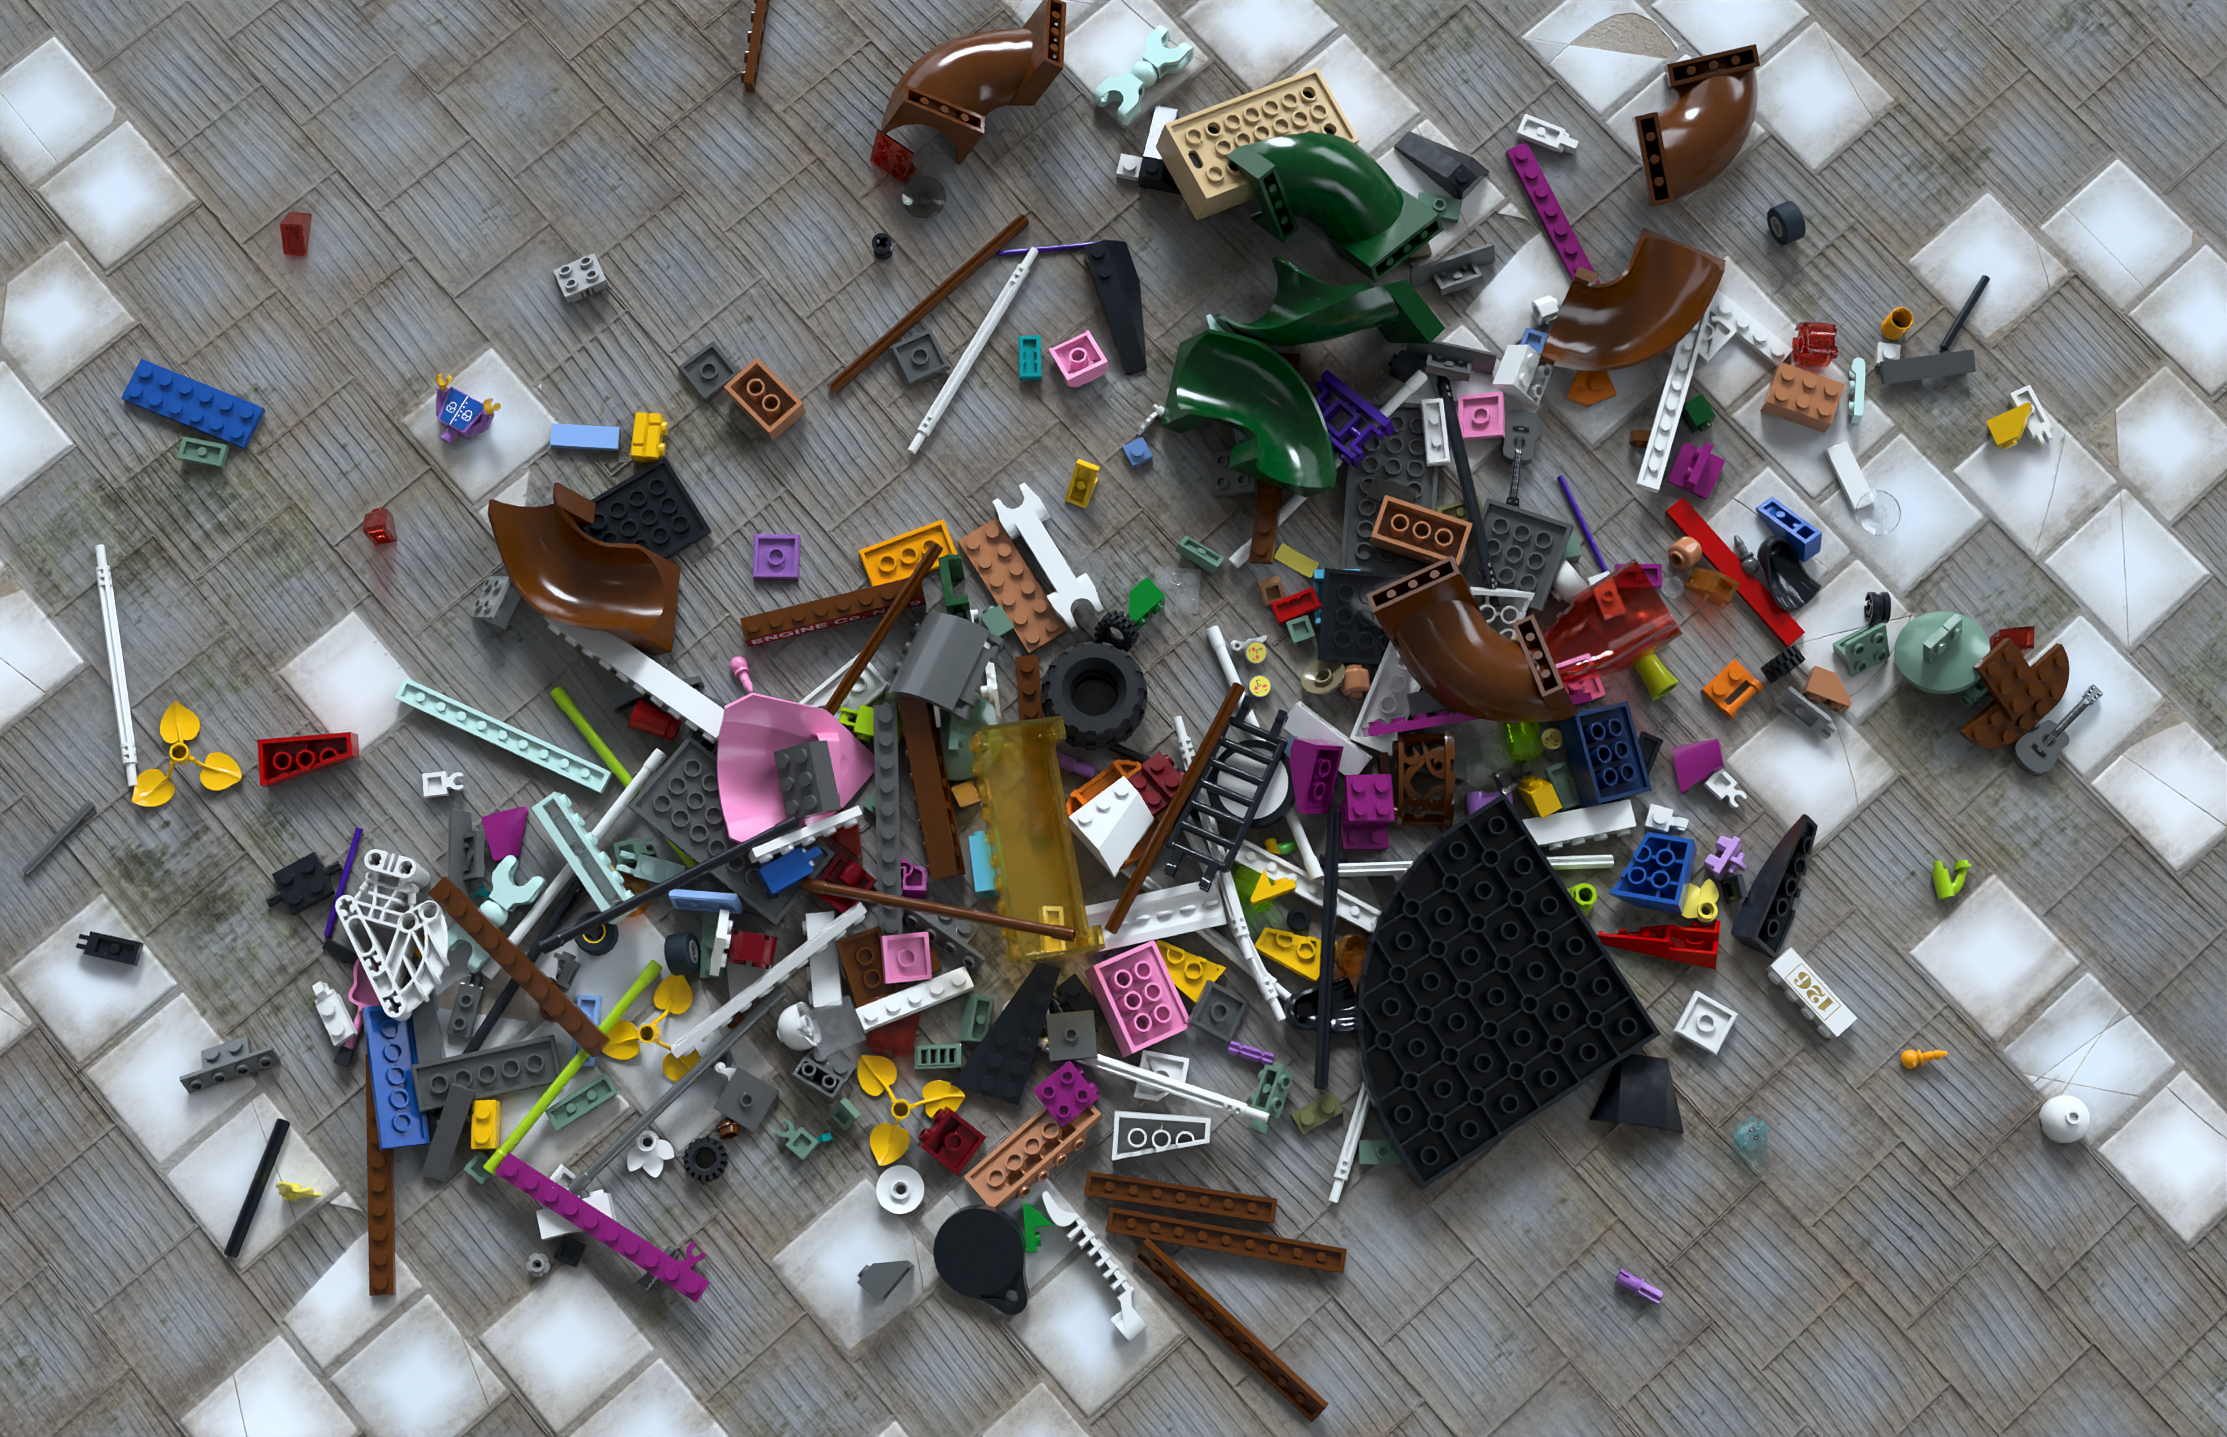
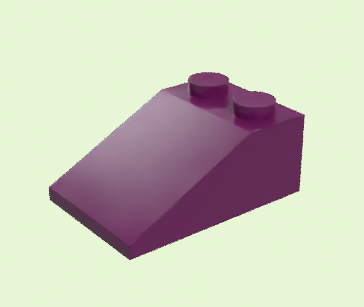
M1294 738L1289 762L1298 813H1328L1344 746L1322 739Z

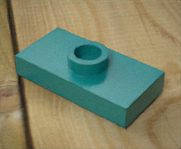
M1041 335L1018 336L1019 381L1042 380Z

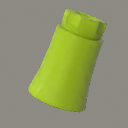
M1650 648L1638 652L1631 659L1635 670L1644 682L1653 701L1668 694L1679 685L1680 682L1667 670Z
M1586 883L1568 888V892L1583 915H1589L1597 900L1596 889ZM1580 895H1582L1585 898V901H1582L1579 898Z

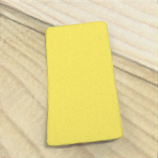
M1284 543L1281 544L1274 556L1278 561L1309 578L1312 577L1314 570L1319 566V562L1306 557Z

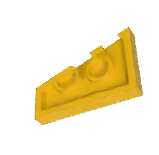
M1268 927L1263 929L1255 944L1256 951L1315 983L1320 974L1321 940L1312 936H1299L1292 932Z
M1159 939L1155 942L1175 987L1195 1004L1206 981L1211 980L1215 983L1227 969L1224 966L1217 965Z

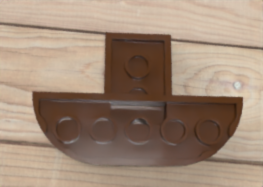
M2004 638L1973 666L1994 700L1959 732L1970 743L1990 749L2007 747L2024 736L2059 703L2066 691L2070 671L2068 656L2063 645L2056 643L2030 667L2012 639Z

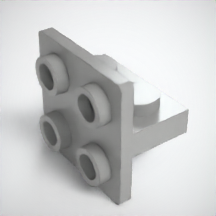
M490 576L483 584L481 597L473 605L472 617L483 619L500 629H506L521 594L514 586L510 577Z

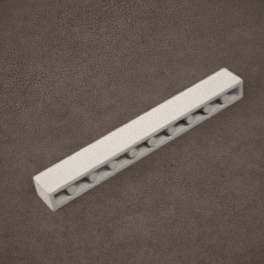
M544 616V619L549 623L547 628L558 636L560 633L565 635V641L573 647L577 645L582 647L581 651L590 659H593L594 656L600 660L598 663L608 671L611 668L617 672L615 675L623 682L631 681L634 684L632 687L642 695L645 693L651 695L650 700L659 707L662 705L668 707L667 712L676 719H679L680 716L686 720L685 724L695 732L697 729L704 732L702 736L712 744L715 741L718 742L723 719V708L626 641L608 632L568 625Z

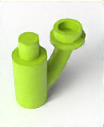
M1942 860L1932 862L1934 871L1931 874L1938 899L1954 897L1960 891L1967 874V868L1972 867L1968 860L1954 863L1955 867L1953 869L1958 871V874L1953 883H1951L1948 869L1943 867Z

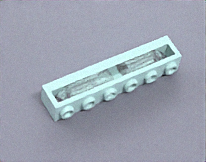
M553 792L533 806L532 809L601 912L635 896L631 890L626 891L622 885L624 879L617 870H612L609 865L611 860L604 851H599L596 846L598 841L591 832L587 833L583 825H585V822L578 813L574 814L570 808L572 805L570 799L565 794L561 795V793ZM638 907L609 921V923L617 924L637 910Z

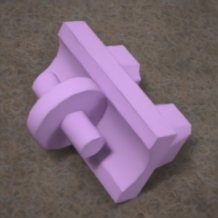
M1720 836L1715 847L1723 852L1721 858L1710 854L1706 858L1704 865L1713 872L1715 879L1721 881L1727 871L1734 875L1737 869L1745 871L1747 865L1743 862L1746 855L1740 852L1742 849L1740 838L1734 836L1733 839Z

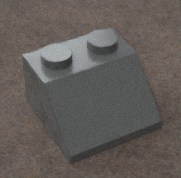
M904 1260L873 1263L871 1266L866 1265L857 1275L860 1278L857 1283L876 1300L883 1303L914 1264Z

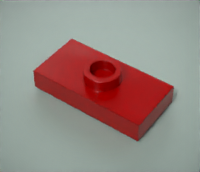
M1313 587L1271 603L1279 626L1293 619L1321 610L1320 602Z

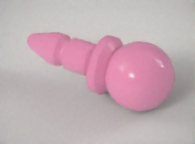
M741 656L734 657L730 661V670L734 673L736 679L741 680L744 689L752 693L753 686L749 678L750 670L748 663Z

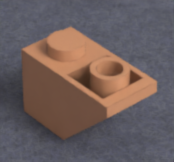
M1814 666L1809 671L1801 693L1813 704L1822 703L1827 705L1834 712H1845L1851 706L1852 702L1837 673L1818 666Z

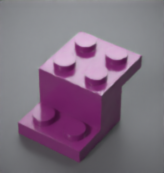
M1345 775V800L1339 804V811L1341 812V851L1389 849L1387 825L1395 820L1392 775Z

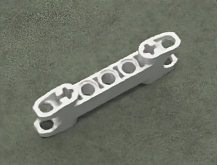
M1024 482L1019 485L1024 501L1018 508H1007L998 498L992 502L998 512L1002 527L1011 541L1021 535L1055 589L1054 592L1046 596L1057 616L1073 632L1078 629L1073 618V612L1078 606L1083 604L1090 605L1099 616L1105 613L1089 576L1086 573L1078 578L1074 576L1042 524L1043 521L1050 518L1047 509L1040 498Z

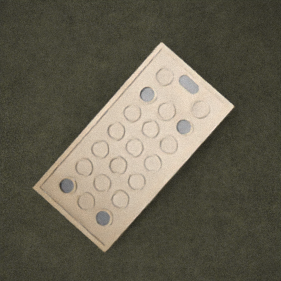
M1317 67L1164 124L1155 147L1195 219L1200 220L1257 198L1244 176L1226 157L1237 147L1274 137L1299 133L1332 134L1345 138L1355 144H1358L1360 140Z

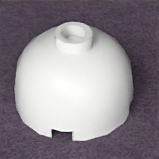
M1564 559L1559 566L1552 585L1553 590L1550 592L1559 602L1563 599L1568 604L1582 603L1591 597L1594 592Z
M799 1002L788 1007L781 1013L778 1020V1039L789 1048L797 1051L813 1048L818 1045L816 1042L819 1043L821 1041L819 1023L817 1019L812 1021L809 1014L813 1011L806 1003Z
M2060 1095L2051 1098L2042 1106L2039 1113L2043 1132L2051 1140L2058 1143H2072L2080 1140L2088 1132L2091 1124V1117L2087 1106L2073 1096Z

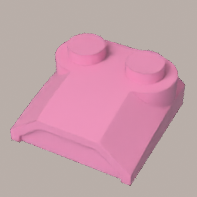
M1089 330L1054 348H1049L1054 362L1063 375L1065 384L1069 387H1079L1102 376L1109 367L1107 359Z

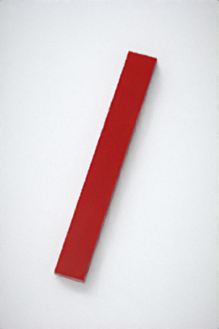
M1683 497L1666 510L1665 514L1686 537H1691L1698 541L1702 549V555L1786 648L1805 633L1787 611L1779 608L1771 594L1753 574H1746L1742 570V562Z

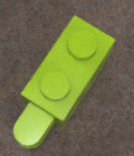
M860 705L858 711L840 707V719L837 720L844 727L852 728V734L857 736L856 739L859 741H874V709L864 705ZM897 714L898 743L903 725L899 714ZM850 715L856 717L855 723L849 722Z

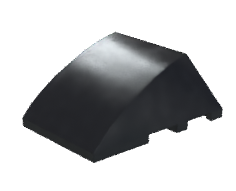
M1630 1054L1616 1063L1611 1070L1608 1081L1589 1120L1608 1123L1615 1122L1684 1133L1668 1059Z

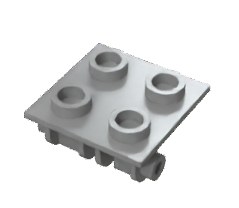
M595 253L553 270L567 302L572 301L574 303L583 298L581 292L587 297L585 290L588 289L592 295V287L595 292H598L602 289L604 290L605 286L609 285Z

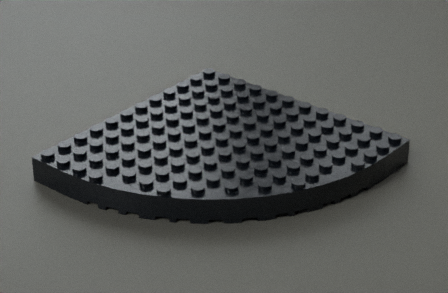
M1505 793L1455 824L1436 838L1414 859L1395 883L1380 908L1367 938L1359 967L1355 994V1038L1358 1062L1365 1090L1377 1121L1418 1189H1425L1661 1035Z

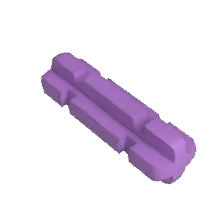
M1234 1041L1230 1042L1227 1050L1228 1054L1240 1055V1058L1256 1063L1260 1061L1263 1065H1271L1274 1058L1273 1053L1266 1051L1263 1053L1260 1049L1247 1045L1241 1046L1240 1043Z

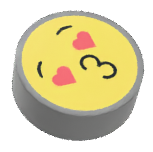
M1250 641L1243 649L1244 658L1253 664L1262 663L1267 657V648L1260 641Z
M1264 675L1252 677L1248 685L1250 695L1256 699L1267 697L1271 691V681Z
M1553 727L1545 729L1539 738L1541 747L1550 752L1558 750L1563 744L1561 731Z

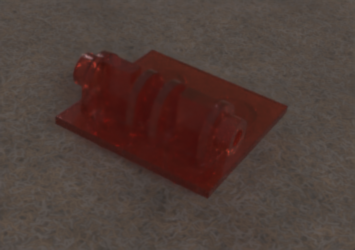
M878 129L870 161L906 184L908 175H912L916 170L912 162L914 152L887 134H881V130Z

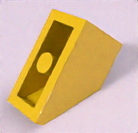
M2026 402L1986 421L1999 449L2002 447L2004 449L2011 448L2017 444V440L2021 439L2033 410L2030 402Z

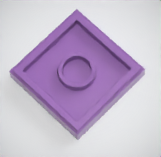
M754 534L753 580L799 581L800 535Z

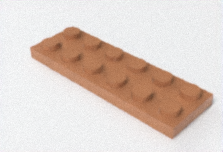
M997 518L958 540L960 547L996 604L1001 605L1011 621L1015 634L1029 655L1068 632L1067 627L1057 616L1046 594Z

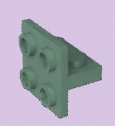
M1870 623L1833 643V650L1847 662L1848 675L1854 677L1890 657L1887 630L1884 623L1876 626Z

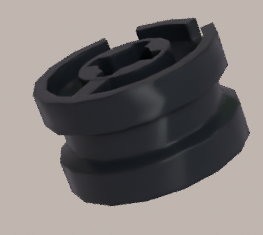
M1867 592L1865 597L1867 605H1864V615L1869 619H1866V622L1873 624L1878 621L1879 623L1887 624L1891 615V598L1889 593L1880 592L1876 594V592Z

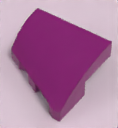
M527 806L481 817L491 855L496 864H500L509 855H513L516 858L520 857L521 841L525 833L526 815L529 813Z

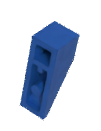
M1774 497L1756 507V512L1775 536H1782L1794 546L1799 560L1803 563L1820 552L1822 532Z

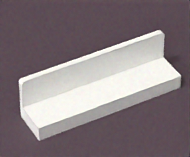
M1299 701L1287 715L1289 718L1283 728L1293 736L1303 739H1322L1344 746L1339 771L1344 775H1359L1363 768L1372 760L1373 756L1303 702Z

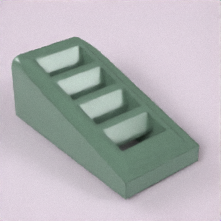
M962 1044L914 1045V1069H962ZM940 1050H945V1063H940ZM950 1050H954V1063H950ZM921 1051H926V1064H921ZM931 1051H935V1063L931 1064Z

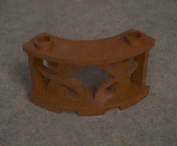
M1444 731V734H1403L1398 732L1397 740L1392 741V754L1397 755L1396 806H1394L1396 828H1401V825L1443 826V829H1450L1453 827L1454 731ZM1405 744H1421L1423 754L1419 756L1418 751L1412 748L1413 755L1410 757L1406 756ZM1425 744H1443V745H1442V746L1435 747V748H1433V749H1431V750L1428 751ZM1431 759H1433L1434 764L1438 761L1442 763L1440 770L1433 769L1430 762ZM1404 762L1410 765L1405 773ZM1426 763L1431 774L1443 779V784L1431 788L1424 799L1414 790L1409 781L1416 771ZM1403 788L1405 789V791H1406V792L1408 793V795L1410 796V797H1408V798H1405L1404 800H1403ZM1434 793H1441L1442 797L1440 800L1433 798V803L1430 802ZM1407 805H1412V813L1420 805L1422 810L1420 814H1404V808ZM1429 810L1437 814H1426V812Z

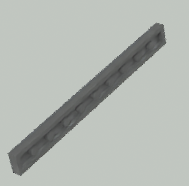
M873 705L878 892L901 896L897 705ZM878 904V921L883 936L902 934V909Z

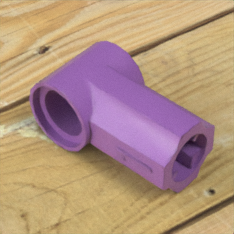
M1510 790L1489 793L1476 791L1465 794L1468 816L1505 793L1513 805Z

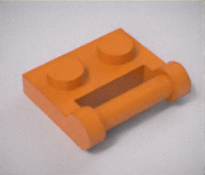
M1734 659L1701 692L1727 718L1732 719L1737 714L1736 711L1755 693H1760L1764 686ZM1745 682L1749 687L1728 705L1724 700Z

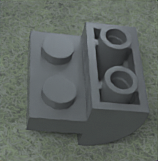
M816 1042L818 1045L811 1048L807 1056L803 1057L792 1073L791 1079L833 1103L842 1093L843 1087L855 1071L856 1065Z

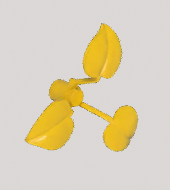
M174 701L164 713L160 724L162 738L165 742L174 744L169 750L172 760L169 762L170 766L167 776L165 777L163 772L158 769H148L142 772L137 778V785H134L132 802L144 807H156L167 803L175 793V786L168 781L172 776L175 764L186 765L192 761L203 768L199 775L200 781L207 789L213 791L224 790L240 782L242 773L238 764L224 753H210L206 757L205 764L192 756L190 750L184 744V740L190 741L198 735L200 722L191 710L181 705L178 701Z
M672 974L665 978L655 990V1006L659 1009H666L662 1015L653 1020L651 1024L640 1026L638 1031L633 1023L626 1020L618 1021L607 1034L611 1041L601 1051L616 1059H632L640 1052V1044L638 1042L640 1040L643 1043H656L671 1052V1046L660 1040L661 1030L657 1024L669 1012L682 1014L690 1008L693 1001V993L685 976H675ZM695 1048L687 1056L681 1055L678 1058L672 1052L667 1054L662 1063L665 1075L669 1079L678 1082L701 1060L698 1050Z
M862 1055L859 1058L857 1073L863 1090L872 1096H878L885 1089L893 1102L891 1113L896 1118L894 1126L887 1122L880 1123L874 1127L870 1134V1146L880 1166L896 1161L907 1151L910 1144V1134L905 1128H898L900 1119L908 1117L911 1109L926 1104L925 1111L932 1118L940 1108L948 1107L956 1112L965 1099V1094L957 1086L951 1085L947 1081L935 1080L923 1087L922 1095L925 1100L910 1104L906 1099L897 1100L889 1088V1085L893 1084L897 1078V1069L894 1063L883 1056Z

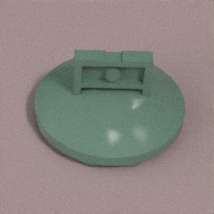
M1947 611L1926 613L1910 621L1899 633L1894 648L1895 663L1903 678L1924 692L1934 694L1956 693L1969 688L1979 681L1980 675L1973 666L1990 652V643L1983 629L1975 621L1964 615Z
M973 693L972 698L977 703L974 709L970 710V717L967 723L961 722L947 711L939 709L941 727L938 728L948 781H966L983 774L993 765L1001 751L1003 743L1001 720L997 719L994 707L976 693ZM957 700L955 707L961 709L963 704Z

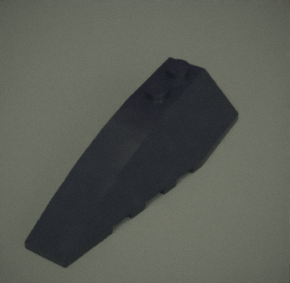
M1102 240L1084 246V258L1124 373L1127 376L1146 370L1140 280L1128 246L1124 241Z
M1803 814L1785 834L1759 871L1748 892V897L1742 903L1741 910L1730 933L1742 945L1772 959L1777 958L1794 919L1796 911L1792 910L1795 898L1800 896L1801 889L1798 888L1801 875L1805 876L1807 870L1805 858L1806 855L1811 854L1818 825L1806 814Z

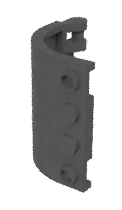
M945 613L927 614L922 623L917 621L911 633L915 637L912 643L907 641L902 651V654L906 656L903 662L897 661L892 672L896 676L893 682L888 680L883 690V693L886 694L883 701L892 705L897 697L916 698L947 711L957 720L967 723L970 717L969 712L971 709H974L977 703L972 698V695L988 662L996 663L999 657L998 651L1003 649L1005 640L990 633V630L961 617ZM986 641L991 644L990 649L984 647ZM957 700L963 704L961 709L955 707Z

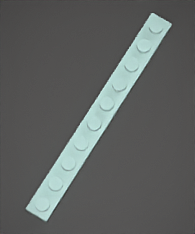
M406 677L394 697L400 702L600 794H603L612 776V772Z

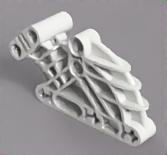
M373 849L364 858L365 865L371 871L366 873V880L360 886V891L355 897L343 895L338 898L335 908L385 1013L394 1020L403 1022L410 1018L412 1011L424 1000L425 1002L430 1001L429 994L436 984H442L440 976L444 966H450L447 959L448 931L445 921L446 912L434 901H425L414 907L416 905V894H418L419 889L426 887L430 881V875L427 870L408 857L400 855L398 857L393 853L391 855L389 852ZM372 885L374 886V892L368 891ZM368 891V895L373 898L372 905L358 901L364 892ZM405 896H408L409 910L405 913L397 912L398 906L404 907L406 905L402 900ZM349 905H350V910H351V912H352L353 914H355V915H352L351 913L348 912V910H349ZM432 909H436L435 916L428 918L429 912ZM415 920V926L408 930V923ZM363 923L372 941V948L367 953H365L356 935V927ZM373 925L396 931L388 955ZM423 934L425 935V944L421 938ZM416 944L422 954V961L418 970H416L411 960ZM374 960H375L377 963L380 964V966H379V970H380V971H378V972H376V971L378 970V966H377V964L374 962ZM408 969L412 979L402 988V983ZM392 1001H395L397 1004L400 1005L398 1013H396L398 1011V1008L396 1004Z

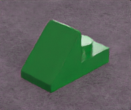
M1023 1203L1027 1253L1037 1252V1247H1041L1040 1232H1035V1228L1054 1226V1224L1028 1203Z

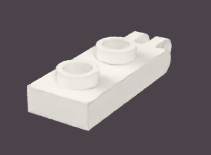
M2028 385L2010 393L2007 397L2013 408L2026 402H2030L2033 408L2025 427L2028 437L2031 440L2035 439L2039 446L2044 445L2045 441L2047 443L2053 441L2050 433L2053 431L2052 425L2031 386Z

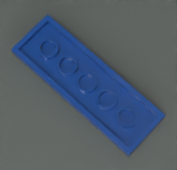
M143 359L140 360L121 397L125 402L245 450L265 412V409L261 406Z
M396 1004V1006H397V1008H398V1011H397L396 1013H398V1012H399V1007H400V1005H399V1004ZM382 1005L362 1008L380 1150L427 1145L430 1143L426 1111L419 1112L411 1065L419 1064L412 1014L406 1021L399 1022L389 1017Z

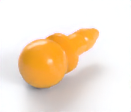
M1918 1049L1917 1052L1906 1050L1902 1053L1900 1061L1905 1068L1913 1069L1918 1064L1924 1066V1061L1939 1060L1947 1056L1948 1053L1941 1050L1921 1053V1049Z

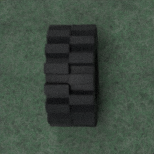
M1114 610L1112 613L1108 612L1098 622L1094 635L1098 637L1096 639L1097 644L1100 642L1113 644V647L1128 652L1138 640L1139 632L1137 631L1139 627L1134 626L1136 623L1134 619L1132 621L1129 620L1131 617L1129 614L1123 616V611L1117 614V610ZM1110 627L1118 629L1124 639L1116 637Z
M1793 645L1760 669L1770 683H1773L1806 659L1796 645Z
M708 1137L697 1138L694 1142L688 1144L689 1147L687 1149L685 1148L683 1166L693 1178L709 1182L719 1178V1175L725 1172L724 1169L728 1165V1154L725 1151V1147L717 1140ZM703 1150L711 1151L715 1158L713 1165L707 1169L700 1168L696 1161L697 1155Z

